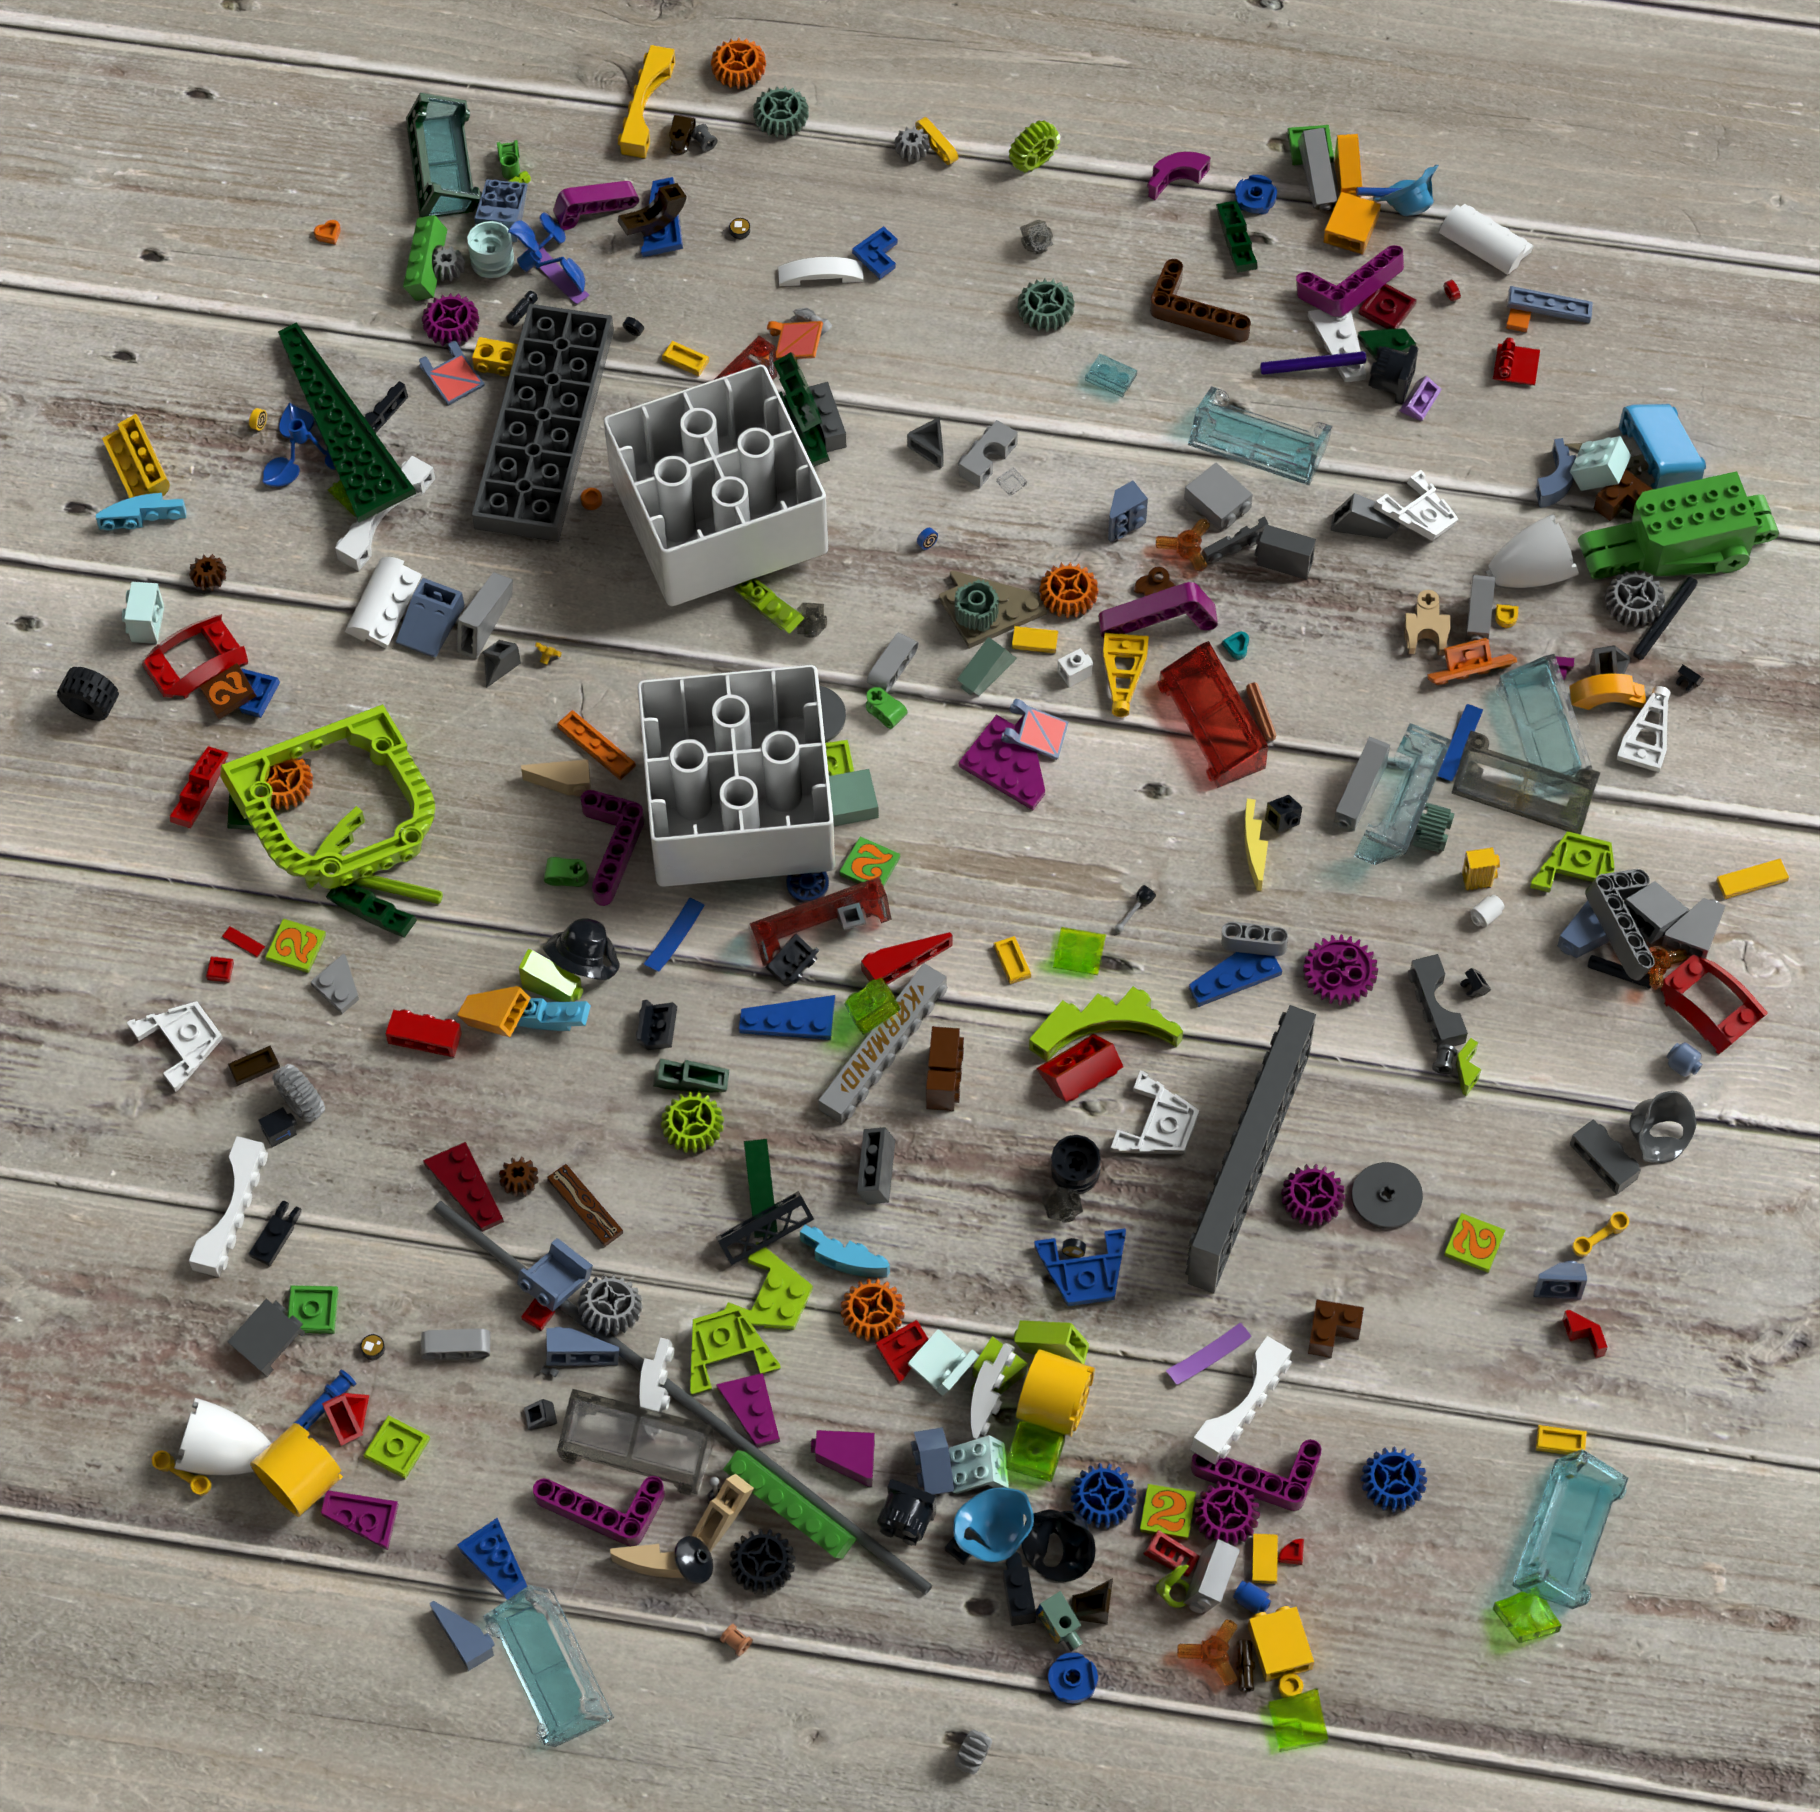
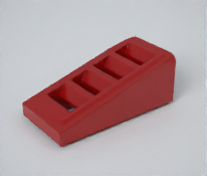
M1159 1530L1154 1533L1143 1552V1555L1172 1570L1181 1565L1185 1556L1188 1557L1189 1560L1186 1565L1189 1567L1183 1573L1186 1577H1189L1200 1557ZM1158 1543L1162 1544L1159 1551L1155 1549ZM1167 1547L1171 1549L1168 1556L1164 1555ZM1178 1552L1180 1553L1177 1561L1175 1562L1172 1559L1175 1553Z

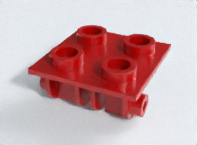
M1506 338L1503 344L1498 343L1493 379L1535 386L1540 350L1515 346L1513 338Z

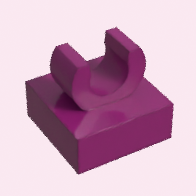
M1552 656L1550 669H1557L1556 680H1565L1567 670L1572 671L1575 658Z

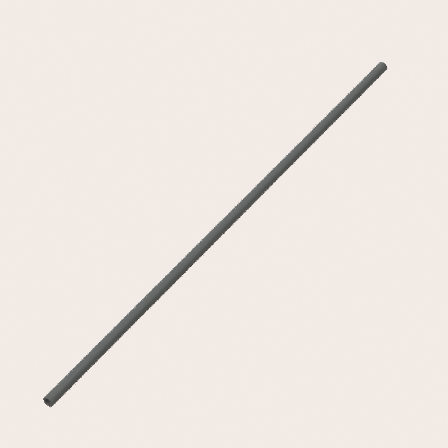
M439 1201L435 1205L434 1211L517 1276H519V1271L522 1268L528 1270V1268L445 1203ZM569 1300L564 1301L558 1307L596 1338L619 1347V1356L640 1372L642 1371L644 1362L642 1357L610 1332L606 1336L603 1330L596 1333V1327L588 1328V1322H582V1315H579L578 1307ZM667 1378L665 1384L660 1385V1387L667 1390L670 1396L739 1450L748 1453L857 1538L856 1541L924 1595L931 1590L933 1586L931 1583Z

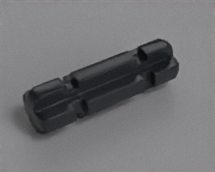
M530 290L524 295L525 298H522L512 309L513 312L511 311L506 316L507 323L515 326L520 321L519 318L521 319L527 313L529 304H534L538 300L535 292Z

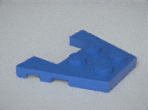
M1125 1228L1104 1231L1107 1254L1059 1260L1055 1238L1034 1241V1247L1067 1306L1115 1300L1126 1236Z

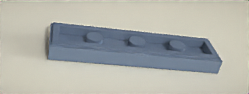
M1510 286L1508 290V308L1590 323L1592 319L1593 302L1514 286Z

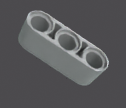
M898 632L871 669L867 683L880 687L885 692H889L915 655L919 643Z
M1228 922L1222 927L1221 944L1224 949L1233 952L1282 956L1287 951L1288 933L1281 927Z
M428 1330L421 1333V1358L424 1360L485 1359L490 1356L489 1330Z

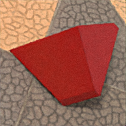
M343 1393L322 1403L325 1415L341 1446L363 1436L362 1432L370 1395Z

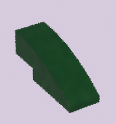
M660 1058L655 1066L653 1087L687 1092H726L730 1069L689 1060L679 1063Z

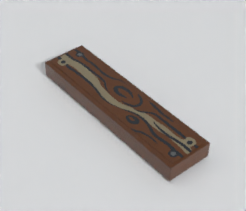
M567 1164L547 1177L550 1184L604 1247L623 1234V1229Z

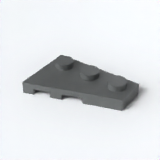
M1265 516L1258 519V525L1251 529L1248 526L1241 528L1234 535V538L1231 539L1230 536H1226L1204 548L1200 555L1203 564L1209 561L1215 563L1222 559L1223 555L1228 553L1233 555L1248 544L1249 546L1256 545L1259 531L1263 532L1265 525L1269 524Z

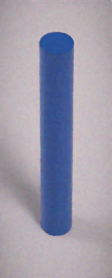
M1357 187L1356 195L1385 196L1402 188Z

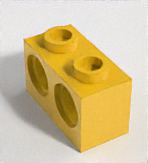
M479 337L472 356L474 370L483 373H495L504 377L510 376L518 344Z

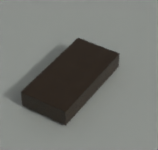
M268 1046L229 1063L228 1067L237 1086L280 1068V1065L271 1046Z

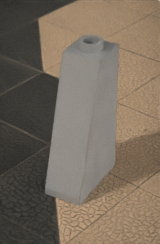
M1324 128L1303 131L1298 139V145L1313 208H1320V211L1330 210L1336 204L1337 197Z
M493 572L458 619V653L474 659L478 658L512 597L513 579Z
M1369 736L1335 812L1334 822L1340 827L1355 831L1387 767L1390 744Z

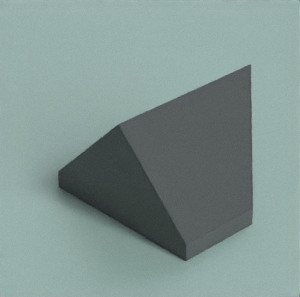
M940 417L910 431L907 434V447L939 468H942L944 466L941 423Z
M498 640L482 652L485 659L486 688L521 664L519 649L516 643Z
M1615 645L1595 648L1592 650L1589 662L1592 676L1600 674H1625L1632 658Z

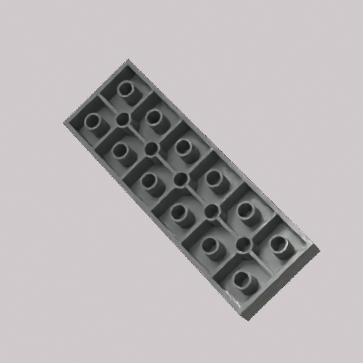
M529 304L472 513L475 530L559 542L614 333L613 317L611 315Z
M1289 1005L1287 1013L1282 1012L1278 1023L1280 1026L1278 1031H1275L1272 1036L1270 1051L1265 1053L1262 1071H1258L1255 1078L1254 1091H1250L1246 1101L1248 1105L1246 1110L1242 1111L1240 1115L1238 1130L1233 1132L1230 1140L1231 1147L1224 1154L1221 1172H1217L1213 1183L1215 1185L1213 1192L1210 1191L1205 1202L1207 1206L1205 1211L1201 1212L1197 1222V1231L1192 1233L1188 1246L1190 1248L1187 1254L1189 1257L1186 1263L1188 1266L1185 1274L1188 1275V1284L1213 1294L1216 1291L1309 1059L1316 1020L1315 1013Z

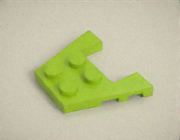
M1567 831L1547 862L1543 864L1539 873L1533 878L1530 888L1550 893L1555 873L1591 882L1600 874L1613 873L1615 867L1612 842Z
M764 1247L751 1254L748 1258V1263L768 1270L769 1273L752 1310L740 1308L752 1325L764 1326V1328L795 1330L812 1293L813 1285ZM728 1302L725 1309L736 1307L737 1305Z
M739 1306L693 1319L691 1395L712 1389L705 1365L753 1351L760 1374L781 1369L780 1363L775 1359L766 1343L763 1342Z

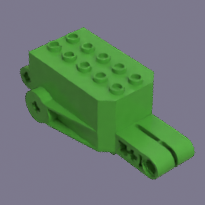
M1736 471L1644 491L1635 503L1630 523L1586 532L1578 538V543L1591 578L1596 580L1618 574L1621 575L1626 571L1628 573L1634 572L1635 570H1643L1656 577L1719 572L1730 573L1740 570L1748 564L1753 545L1776 539L1779 536V530L1766 497L1762 494L1747 497Z

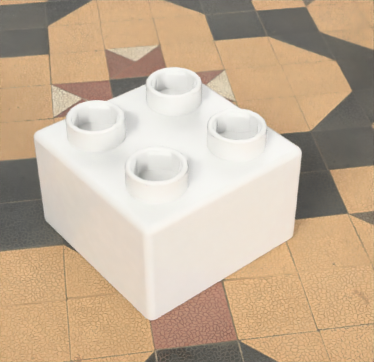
M757 365L604 418L610 477L664 599L669 606L682 604L827 553L828 530L825 491L773 380L764 365Z
M804 665L643 680L639 682L638 699L650 837L656 882L659 886L666 887L815 873L834 869L833 811L818 671L815 666Z

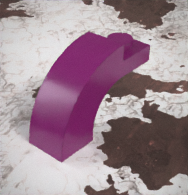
M1177 152L1162 158L1153 166V176L1147 184L1149 188L1148 197L1156 200L1166 186L1175 180L1188 179L1199 184L1210 170L1211 157L1197 152Z

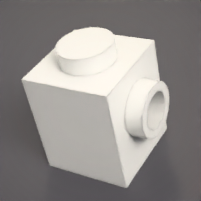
M1080 648L1058 659L1057 671L1067 686L1071 687L1092 676L1093 661Z

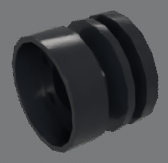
M1070 1135L1059 1140L1054 1146L1051 1155L1052 1179L1057 1187L1066 1193L1075 1195L1086 1193L1098 1182L1101 1158L1096 1144L1088 1137L1081 1135ZM1073 1166H1076V1168H1077V1169H1080V1170H1079V1171H1076V1170H1075L1074 1168H1072V1167H1073Z

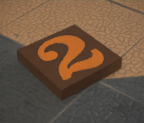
M238 663L200 686L219 720L257 696Z

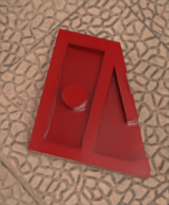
M915 1320L876 1342L875 1346L898 1384L902 1383L911 1369L908 1362L929 1339L919 1322Z

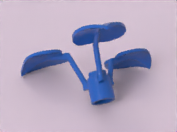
M543 212L540 215V222L549 233V236L539 245L537 240H535L533 230L527 223L519 220L511 225L508 233L517 237L528 248L527 251L517 258L519 266L525 272H528L534 266L538 269L544 265L560 262L563 270L579 289L580 294L583 293L585 288L584 273L571 258L566 260L565 257H559L541 262L542 254L539 250L552 237L559 244H562L566 239L564 230L549 214Z
M291 403L286 407L279 424L281 434L286 438H291L290 460L285 457L274 458L266 465L263 483L268 486H285L292 483L298 477L300 468L298 465L293 464L295 461V443L303 444L308 438L324 455H327L325 457V464L330 469L336 470L329 452L317 442L311 432H308L314 425L312 414Z

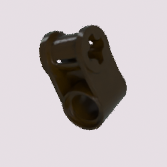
M674 115L669 132L671 140L670 150L672 153L681 155L687 152L692 138V130L696 127V118Z

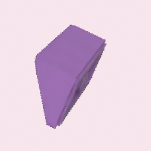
M1427 376L1419 379L1399 411L1422 421L1442 389Z

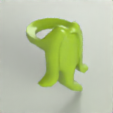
M1188 1565L1178 1566L1171 1573L1160 1579L1159 1584L1156 1585L1158 1594L1171 1607L1181 1608L1187 1605L1183 1603L1184 1601H1174L1170 1597L1169 1592L1172 1585L1179 1583L1185 1588L1187 1594L1189 1584L1180 1579V1577L1189 1567Z

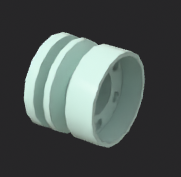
M494 221L482 222L474 226L467 236L471 267L481 277L499 278L506 275L514 265L511 234L508 233L509 229L502 223Z

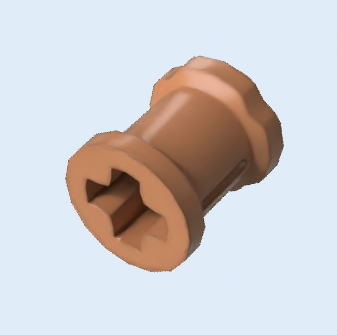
M731 1624L720 1637V1641L727 1643L733 1648L737 1656L744 1654L753 1641L751 1637H746L738 1631L737 1626Z

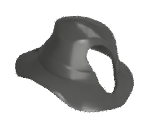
M1678 1091L1663 1092L1656 1095L1653 1099L1642 1101L1634 1108L1629 1120L1630 1130L1639 1142L1643 1160L1654 1163L1670 1162L1678 1158L1690 1143L1697 1124L1691 1102L1684 1094ZM1672 1121L1679 1123L1683 1127V1136L1680 1139L1653 1137L1650 1134V1129L1657 1123Z

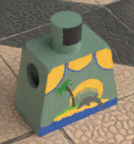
M1061 1591L1039 1604L1036 1609V1615L1056 1644L1064 1641L1071 1652L1083 1645V1642L1076 1633L1081 1624ZM1060 1623L1066 1625L1067 1628H1062Z

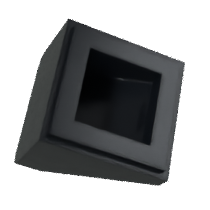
M541 1399L524 1407L528 1430L557 1424L553 1402Z

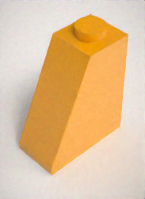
M1358 134L1337 135L1334 165L1339 196L1341 192L1357 196V187H1362Z
M518 986L467 995L457 1016L470 1027L511 1037L531 998Z

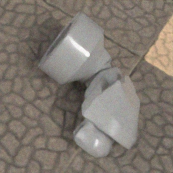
M808 308L795 309L793 311L795 316L790 319L792 323L822 321L823 326L820 336L832 327L828 319L816 316L814 311Z

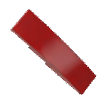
M210 746L206 748L189 773V781L180 793L179 803L170 815L171 823L191 829L221 774V765L225 764L229 756L228 752Z

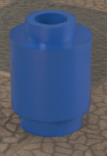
M1242 1581L1233 1595V1598L1237 1600L1239 1605L1254 1614L1266 1612L1271 1604V1600L1268 1599L1270 1594L1251 1582L1246 1583Z

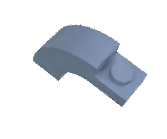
M1563 438L1554 439L1552 454L1556 471L1547 477L1537 479L1535 491L1540 508L1560 501L1569 492L1573 484L1574 478L1570 470L1576 455L1570 456L1569 448L1564 445Z

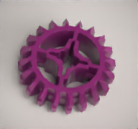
M451 293L449 297L441 295V299L434 297L433 303L428 302L427 308L423 311V329L429 339H433L435 344L440 342L444 346L446 343L456 341L460 346L461 341L468 342V337H474V332L478 331V324L480 322L478 309H476L473 301H469L467 296L461 299L459 293L455 297Z
M1306 1164L1304 1171L1297 1167L1295 1174L1290 1172L1288 1175L1289 1180L1285 1179L1283 1183L1285 1188L1281 1191V1195L1284 1196L1282 1204L1286 1205V1213L1292 1212V1219L1300 1217V1224L1307 1220L1309 1226L1313 1225V1221H1316L1320 1226L1323 1219L1329 1223L1331 1216L1336 1218L1338 1210L1341 1211L1343 1208L1342 1202L1345 1201V1195L1342 1193H1344L1345 1188L1343 1185H1340V1178H1334V1171L1326 1173V1166L1319 1170L1317 1164L1313 1166V1169H1310ZM1321 1186L1327 1187L1332 1196L1328 1195V1192L1324 1191ZM1317 1189L1315 1197L1312 1196L1311 1201H1309L1311 1194H1314L1315 1190ZM1295 1194L1299 1195L1298 1198H1301L1305 1202V1205H1302L1296 1199Z
M1229 1480L1222 1487V1484L1218 1481L1216 1489L1209 1485L1207 1492L1202 1491L1200 1493L1201 1499L1196 1500L1195 1505L1197 1508L1194 1509V1515L1198 1517L1195 1518V1524L1200 1525V1533L1206 1532V1540L1214 1537V1541L1217 1539L1223 1540L1226 1543L1232 1541V1544L1236 1546L1238 1538L1245 1542L1247 1539L1246 1535L1252 1536L1254 1533L1253 1528L1258 1527L1257 1519L1260 1518V1513L1256 1510L1259 1509V1504L1253 1502L1255 1500L1254 1494L1247 1495V1487L1239 1490L1240 1486L1238 1483L1234 1487H1230L1231 1483ZM1228 1498L1225 1502H1216L1218 1499ZM1236 1501L1243 1506L1246 1515L1242 1514V1511L1235 1507ZM1229 1506H1231L1230 1513L1228 1514V1516H1226L1225 1520L1223 1521V1514H1225L1226 1511H1228ZM1207 1512L1211 1513L1213 1517L1217 1518V1520L1219 1521L1218 1526L1211 1522ZM1229 1525L1238 1526L1233 1529H1226Z

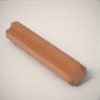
M1256 682L1250 683L1246 686V691L1264 740L1266 742L1274 741L1276 739V732L1259 686Z

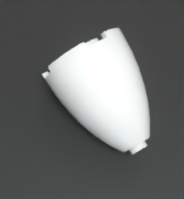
M1554 514L1522 530L1494 556L1488 565L1489 570L1486 571V574L1490 577H1496V586L1508 588L1538 587L1579 575L1577 566L1573 563L1572 552L1559 523H1555L1556 518Z
M195 1398L192 1408H195L196 1412L191 1411L178 1453V1455L182 1456V1460L177 1459L174 1468L206 1475H237L254 1472L250 1462L262 1453L271 1442L255 1426L239 1415L216 1404Z

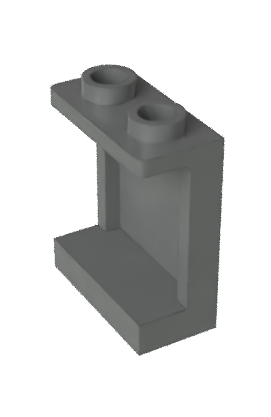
M266 1298L228 1340V1343L268 1377L274 1370L270 1367L299 1334L303 1337L305 1332L300 1328L303 1324L295 1316L292 1315L288 1318L284 1314L286 1309L275 1300L272 1304Z

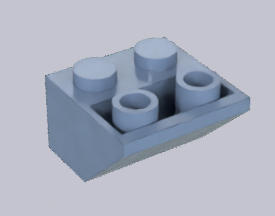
M1133 480L1115 490L1109 515L1108 540L1110 543L1116 539L1123 538L1128 532L1139 529L1146 523L1148 498Z

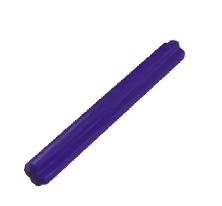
M1361 351L1261 362L1260 370L1261 374L1265 375L1365 364L1366 353Z

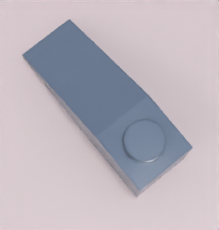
M546 1328V1366L618 1365L619 1347L572 1328Z
M435 1601L429 1603L434 1616L468 1671L494 1656L492 1647L495 1644L489 1633L483 1634L478 1626Z

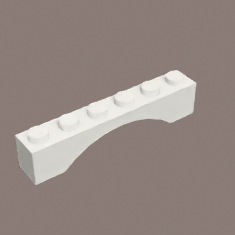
M411 456L400 467L416 491L415 495L405 500L422 495L435 480L433 467L414 456ZM401 502L360 523L358 521L353 523L345 537L341 538L336 544L335 550L338 560L360 571L372 556V539L378 524L392 508Z
M236 1136L229 1155L235 1178L232 1200L219 1223L196 1241L189 1259L193 1271L219 1277L221 1271L226 1269L228 1264L227 1255L236 1243V1231L243 1225L244 1210L251 1204L252 1189L258 1185L260 1168L266 1164L268 1153L262 1142Z
M1267 1336L1255 1352L1253 1358V1387L1248 1396L1229 1413L1218 1418L1206 1420L1193 1438L1190 1450L1213 1464H1216L1220 1457L1224 1459L1231 1449L1230 1443L1233 1440L1236 1442L1243 1432V1425L1245 1423L1249 1425L1254 1418L1256 1407L1261 1408L1268 1397L1266 1394L1268 1390L1273 1391L1280 1380L1278 1376L1281 1372L1285 1374L1292 1363L1289 1360L1292 1350Z

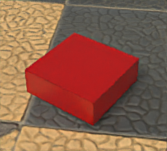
M211 956L206 975L207 980L230 983L234 960Z
M534 1298L521 1318L526 1323L542 1331L555 1314V1311L552 1312L546 1306H542Z

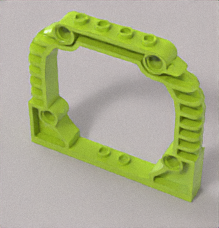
M383 704L221 765L220 777L244 819L247 818L268 856L279 868L287 871L288 874L303 877L306 881H318L322 887L327 889L336 888L341 885L347 886L361 877L367 878L374 872L387 870L402 861L408 862L413 859V857L421 852L423 838L428 833L435 815V801L431 789L414 763L413 758L408 753L407 743ZM346 738L349 745L370 752V759L374 764L385 765L408 801L413 816L412 819L404 821L397 826L394 837L345 856L334 852L311 856L298 849L288 838L270 807L273 790L271 785L266 782L270 766L291 758H299L307 752L318 751L323 746Z

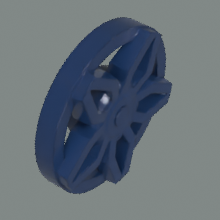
M826 871L814 874L804 873L800 874V877L793 878V875L787 876L786 884L789 894L801 903H810L822 899L829 888V877ZM825 881V886L822 889L820 884ZM792 888L798 889L797 894L792 890ZM802 891L806 892L803 896H800Z

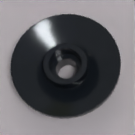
M686 1536L680 1539L676 1544L674 1554L678 1570L691 1583L702 1584L708 1581L713 1573V1559L708 1547L703 1541L694 1536Z

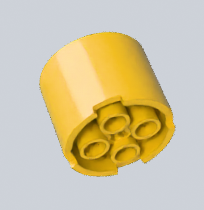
M1039 1349L1026 1376L1017 1406L1016 1418L1072 1437L1073 1431L1076 1432L1085 1410L1090 1390L1089 1386H1092L1095 1368Z
M293 1423L250 1462V1466L268 1491L287 1510L300 1517L343 1476L339 1474L341 1469L322 1445L320 1446L313 1438H308L310 1434L306 1429L297 1423Z

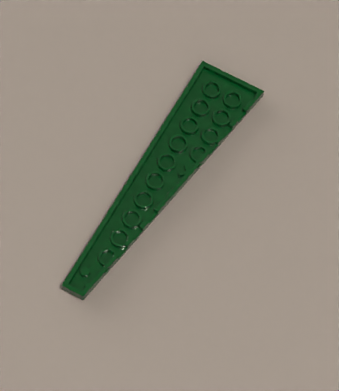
M296 322L278 331L358 523L415 495L416 491L411 482Z

